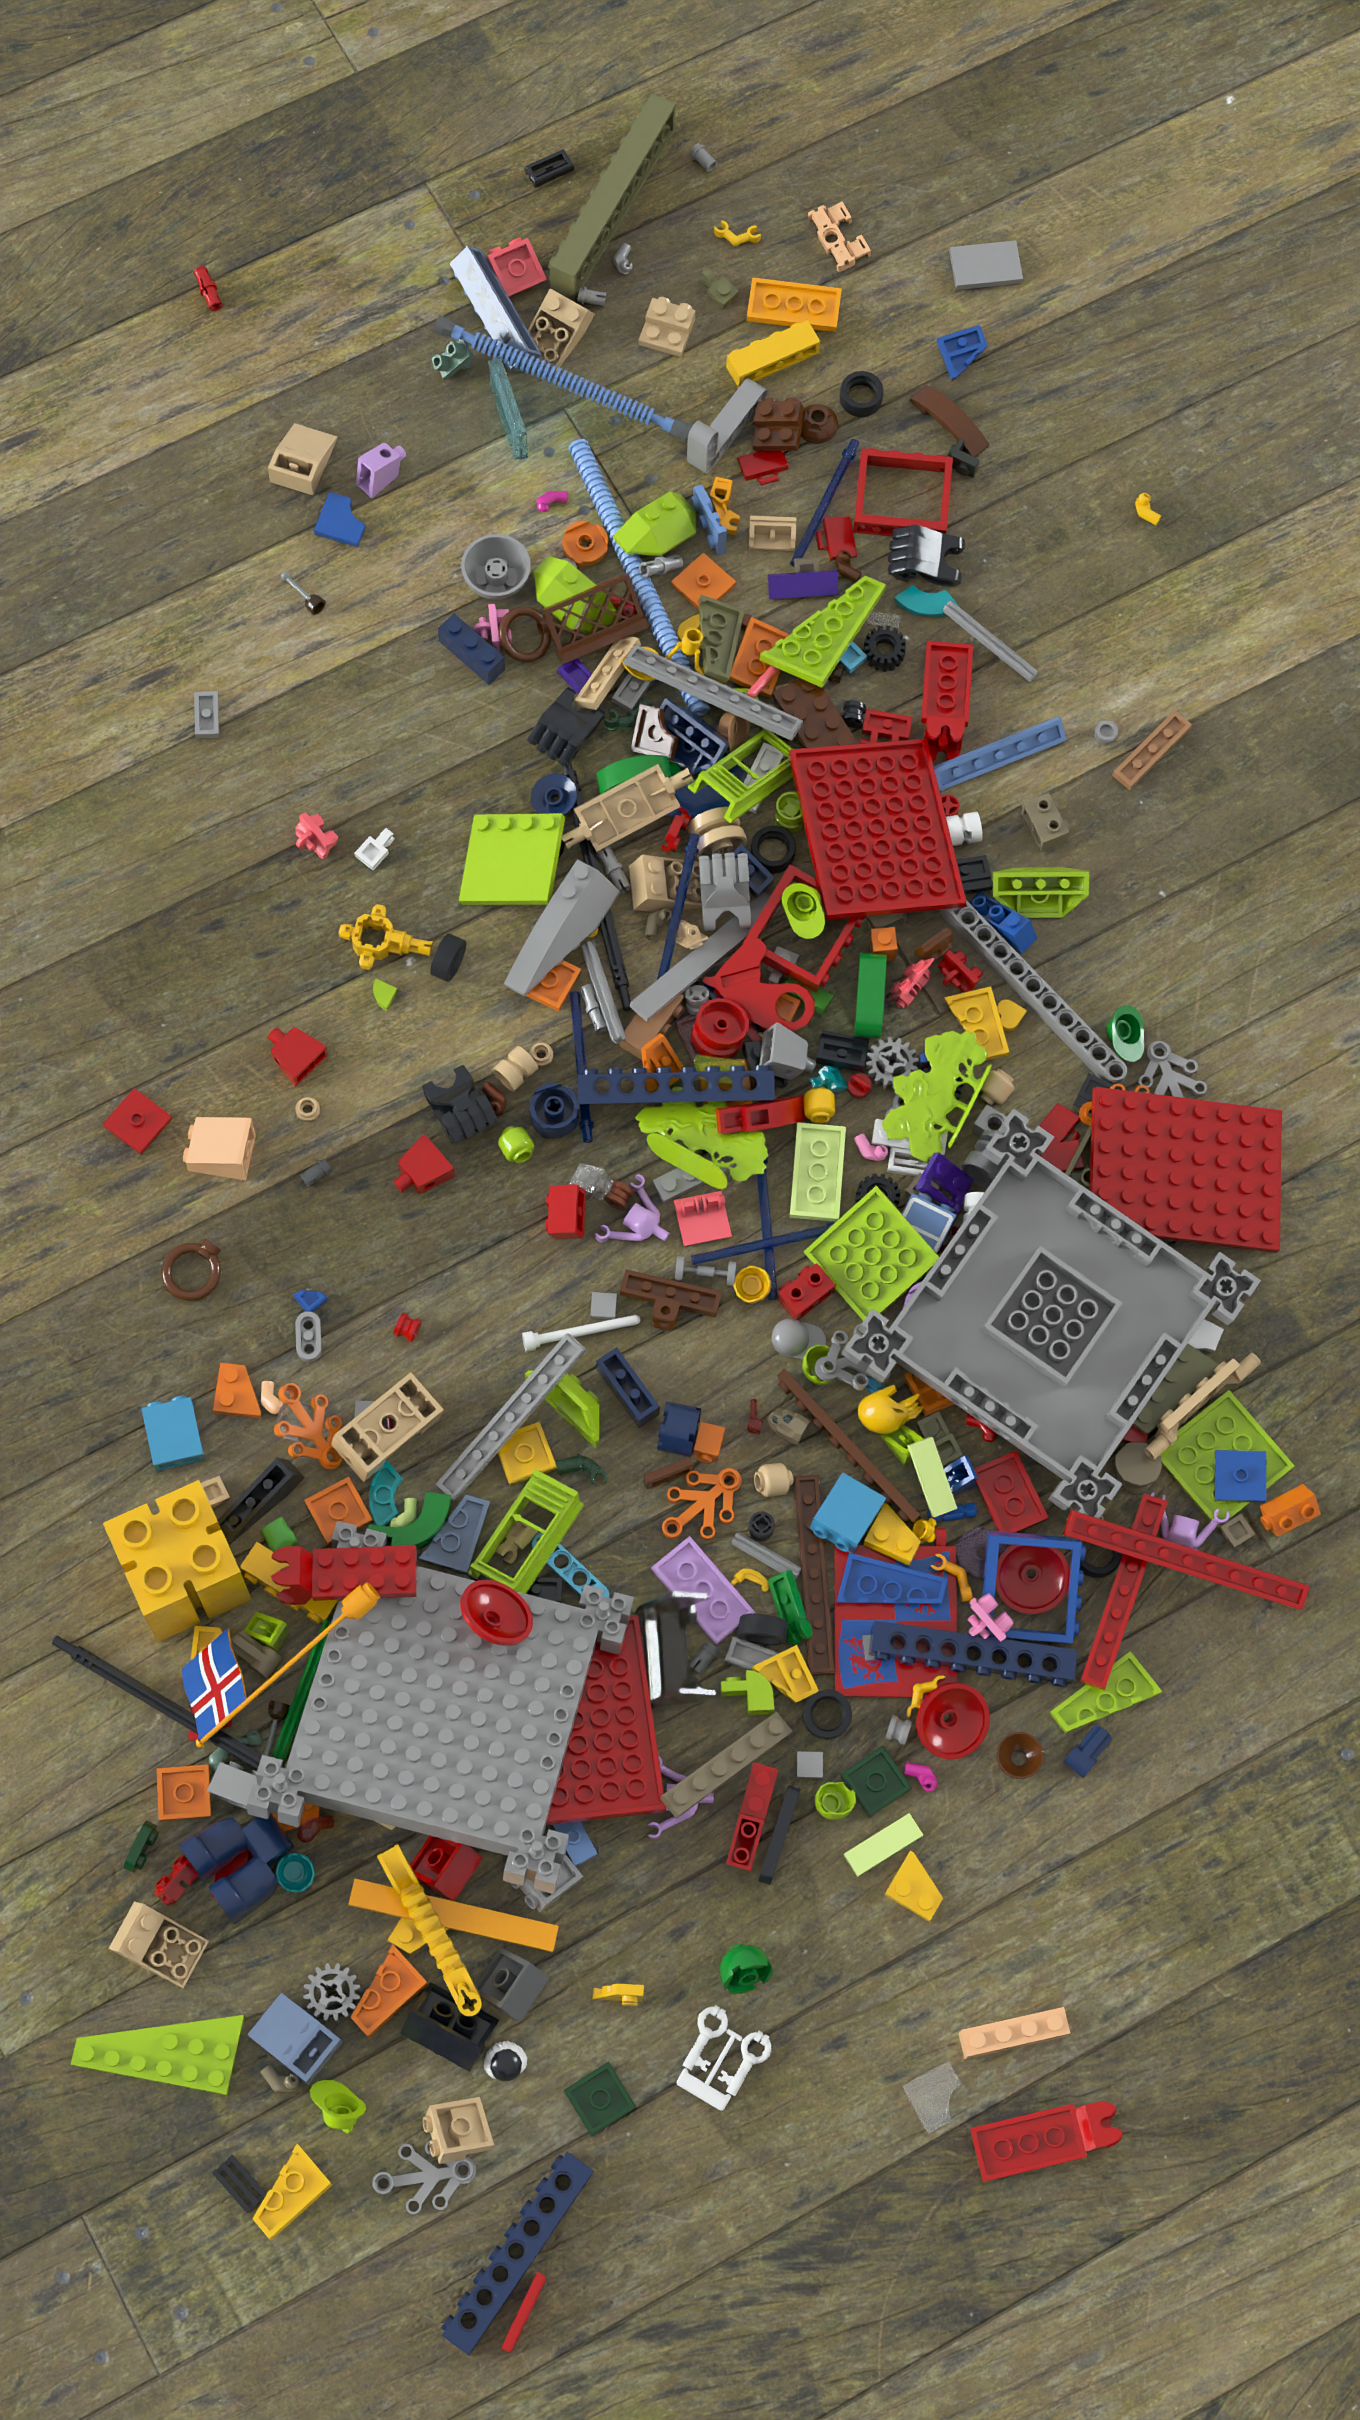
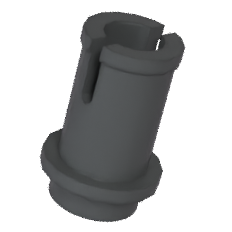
M324 1158L320 1161L317 1159L315 1165L299 1174L308 1188L323 1176H329V1172L332 1171Z
M709 1641L705 1645H701L703 1648L692 1662L688 1664L699 1675L702 1674L714 1657L716 1659L718 1657L719 1649Z

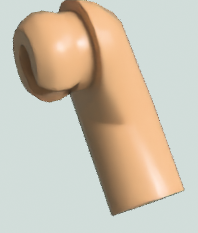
M263 1381L261 1384L262 1406L271 1414H283L286 1410V1404L273 1395L274 1382Z

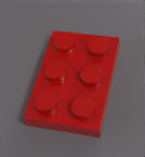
M1017 1451L974 1468L978 1477L976 1486L999 1532L1019 1533L1048 1520L1049 1517Z

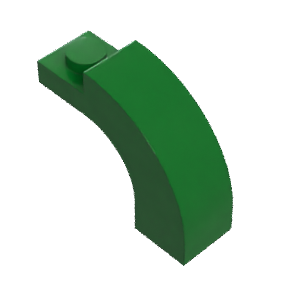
M642 755L626 758L612 763L596 773L599 791L602 794L656 764L659 765L664 776H668V778L681 772V767L678 763L669 762L668 756Z
M426 1492L420 1516L408 1526L395 1528L369 1524L368 1529L386 1533V1545L387 1543H391V1546L416 1545L417 1550L424 1548L432 1542L436 1534L440 1532L448 1521L452 1503L451 1495Z

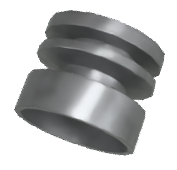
M985 1130L979 1138L980 1140L974 1146L976 1150L970 1152L961 1166L962 1170L974 1179L973 1182L985 1190L988 1189L1006 1163L1001 1160L996 1165L982 1155V1152L996 1134V1131Z

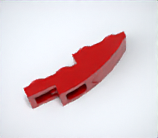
M804 1095L716 1109L717 1131L719 1134L740 1131L751 1132L806 1120L803 1102Z
M753 1762L726 1861L727 1865L751 1871L776 1781L777 1768Z

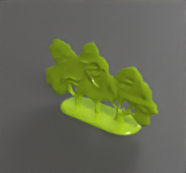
M952 1030L942 1035L926 1038L925 1055L930 1062L931 1071L925 1073L922 1070H916L911 1072L909 1076L900 1075L893 1077L895 1094L899 1095L905 1104L890 1110L882 1122L883 1130L886 1131L887 1137L890 1140L909 1138L911 1155L923 1162H927L934 1153L939 1152L942 1154L943 1147L940 1138L941 1134L947 1131L953 1133L948 1143V1148H951L990 1072L991 1064L987 1066L980 1079H975L973 1066L982 1064L987 1058L986 1049L977 1043L975 1033L966 1031L959 1034ZM967 1059H970L972 1061L971 1066L968 1065L966 1061ZM960 1063L966 1066L968 1071L965 1074L968 1077L961 1074L959 1070ZM961 1077L963 1081L957 1082L956 1079ZM964 1083H968L974 1088L968 1104L956 1100L954 1096L956 1088ZM955 1107H959L964 1112L957 1126L954 1127L946 1119V1115ZM938 1124L943 1127L941 1129H935L934 1125Z
M673 1087L672 1090H673V1091H680V1090H682L683 1088H682V1087ZM709 1101L703 1107H696L695 1102H662V1107H644L635 1117L639 1121L641 1132L651 1133L647 1136L646 1140L651 1150L657 1156L717 1189L727 1187V1177L720 1168H728L731 1177L738 1182L746 1181L752 1174L764 1173L766 1165L763 1161L768 1157V1153L764 1145L765 1137L763 1132L740 1131L732 1134L718 1133L716 1109L727 1107L726 1101ZM669 1129H673L671 1135L667 1133ZM678 1139L682 1140L684 1145L688 1147V1149L674 1141ZM699 1149L706 1150L710 1153L712 1162L694 1152ZM716 1152L719 1154V1157L717 1158L714 1157V1153ZM722 1157H733V1160L730 1162L725 1163L724 1161H721L720 1163H718V1161ZM731 1164H737L735 1168L730 1167Z

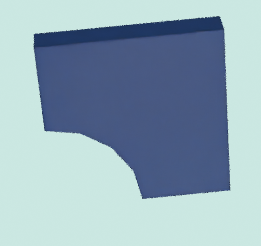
M329 492L315 526L314 534L358 547L366 527L364 523L358 521L352 514L351 498Z

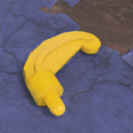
M752 1569L738 1571L731 1581V1584L735 1585L747 1579L761 1585L763 1592H767L769 1589L768 1580Z

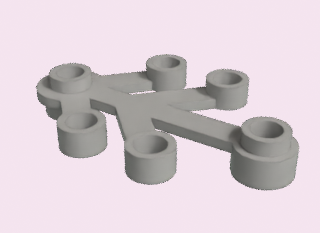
M1155 1041L1149 1045L1147 1057L1150 1062L1144 1075L1140 1076L1138 1086L1143 1085L1142 1080H1148L1150 1084L1147 1087L1150 1090L1153 1085L1152 1077L1159 1066L1163 1075L1154 1094L1164 1095L1168 1087L1173 1097L1184 1098L1179 1087L1181 1085L1192 1090L1193 1095L1196 1097L1205 1095L1207 1091L1205 1082L1196 1081L1171 1069L1169 1064L1181 1067L1184 1074L1192 1076L1198 1069V1064L1195 1060H1187L1171 1053V1048L1163 1041ZM1155 1051H1161L1163 1056H1156ZM1186 1065H1192L1194 1070H1188ZM1201 1086L1204 1091L1198 1092L1195 1087Z
M858 1324V1325L855 1327V1329H854V1331H853V1335L856 1333V1334H858L860 1337L863 1336L862 1334H860V1333L858 1332V1328L860 1327L861 1324ZM838 1330L831 1338L832 1345L827 1357H821L815 1364L816 1375L823 1381L837 1378L853 1385L856 1390H864L869 1382L866 1375L873 1377L866 1372L869 1364L861 1359L859 1364L856 1365L846 1357L836 1360L840 1348L848 1340L847 1334L844 1331ZM836 1337H841L843 1341H838ZM824 1365L829 1366L832 1370H827ZM850 1367L861 1373L854 1376L842 1369ZM889 1372V1374L887 1375V1377L884 1379L883 1382H880V1381L877 1380L876 1378H875V1380L878 1381L879 1383H885V1382L888 1381V1379H889L891 1373ZM857 1379L862 1380L864 1384H859Z
M431 2139L425 2144V2151L429 2156H432L431 2152L428 2151ZM403 2144L398 2150L400 2158L404 2161H410L422 2172L391 2176L387 2172H380L374 2176L372 2185L377 2193L385 2195L390 2193L394 2187L424 2183L416 2195L406 2203L407 2212L411 2215H417L422 2210L423 2202L439 2180L451 2178L441 2194L435 2195L432 2200L433 2207L438 2211H443L448 2207V2200L458 2186L470 2183L475 2178L477 2170L473 2160L465 2157L464 2160L447 2162L445 2164L449 2167L437 2169L416 2153L412 2145ZM409 2147L412 2153L409 2157L402 2156L403 2148ZM460 2166L468 2167V2173L465 2176H461L458 2173ZM381 2179L388 2180L389 2185L387 2188L381 2189L379 2187ZM443 2197L446 2202L443 2207L436 2206L435 2201L437 2198ZM413 2201L419 2204V2208L415 2212L409 2210V2204Z

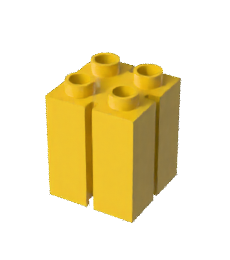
M199 1480L155 1499L160 1510L156 1515L151 1513L146 1503L103 1523L142 1614L157 1642H161L200 1624V1619L196 1613L198 1607H204L208 1618L211 1619L252 1600L240 1569Z

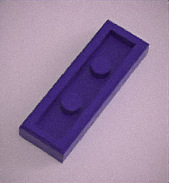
M838 571L768 574L769 599L839 595Z

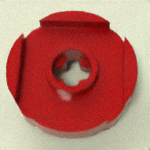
M679 808L678 812L681 813V816L676 814L665 837V843L668 845L662 844L661 851L668 854L670 851L676 852L681 841V837L678 836L680 830L685 831L691 820V815L688 814L689 810L685 808Z

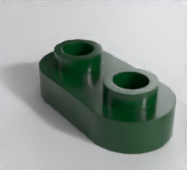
M149 1821L144 1822L125 1860L124 1869L134 1873L137 1869L141 1870L147 1860L145 1853L148 1846H153L159 1835V1832L156 1831L157 1825Z

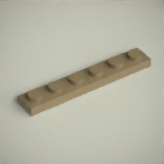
M776 1711L664 1793L660 1798L661 1801L677 1819L787 1738L793 1731Z

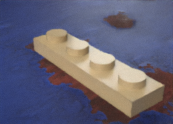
M627 636L613 643L574 701L577 707L597 710L625 669L622 658L628 655L635 644L641 646L639 638Z

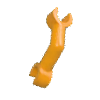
M935 1554V1556L942 1559L943 1563L940 1567L930 1565L931 1568L934 1570H944L957 1576L962 1602L972 1600L973 1596L966 1570L947 1561L943 1555Z

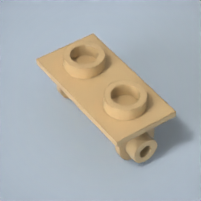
M679 920L675 925L679 938L674 939V942L685 948H698L703 945V941L708 939L706 935L700 933L697 926L689 924L686 920Z

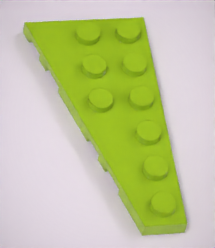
M864 576L845 590V594L840 598L829 602L828 607L821 612L817 611L793 629V633L784 640L781 638L769 651L765 650L762 652L759 660L822 688L884 594L886 584Z
M245 2015L80 2037L76 2039L71 2065L228 2095Z

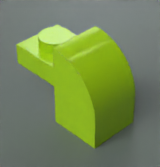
M746 1670L745 1680L741 1681L740 1677H728L725 1679L726 1681L721 1682V1697H747L748 1716L772 1715L774 1713L772 1686L762 1674Z

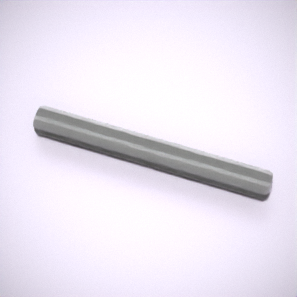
M949 601L945 605L943 612L1027 681L1031 682L1037 676L1038 671L953 601Z
M587 942L581 946V950L611 1040L619 1044L625 1040L626 1036L596 947L591 942Z

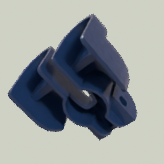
M270 1812L268 1819L258 1817L243 1829L234 1817L222 1819L207 1827L198 1835L190 1836L180 1843L179 1847L203 1881L211 1878L231 1863L233 1858L239 1854L250 1851L253 1858L228 1877H222L208 1887L235 1925L263 1905L274 1894L278 1886V1880L269 1866L294 1849V1844Z

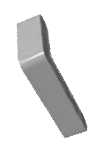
M747 378L710 426L699 420L696 421L688 434L687 462L708 474L754 415L757 402L764 401L768 389Z

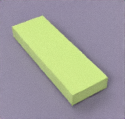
M933 1437L907 1445L931 1516L937 1517L957 1509Z
M910 1813L844 1853V1857L856 1876L859 1877L923 1837V1833Z

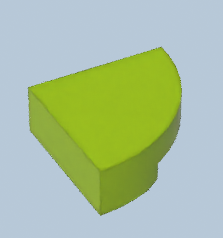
M375 979L373 985L374 997L378 1005L387 1011L398 990L394 986Z

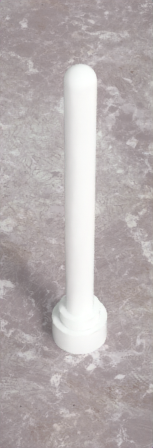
M632 1315L539 1335L537 1332L522 1333L523 1344L526 1352L535 1351L537 1347H540V1344L559 1341L566 1333L573 1337H579L637 1325L641 1319L638 1315Z

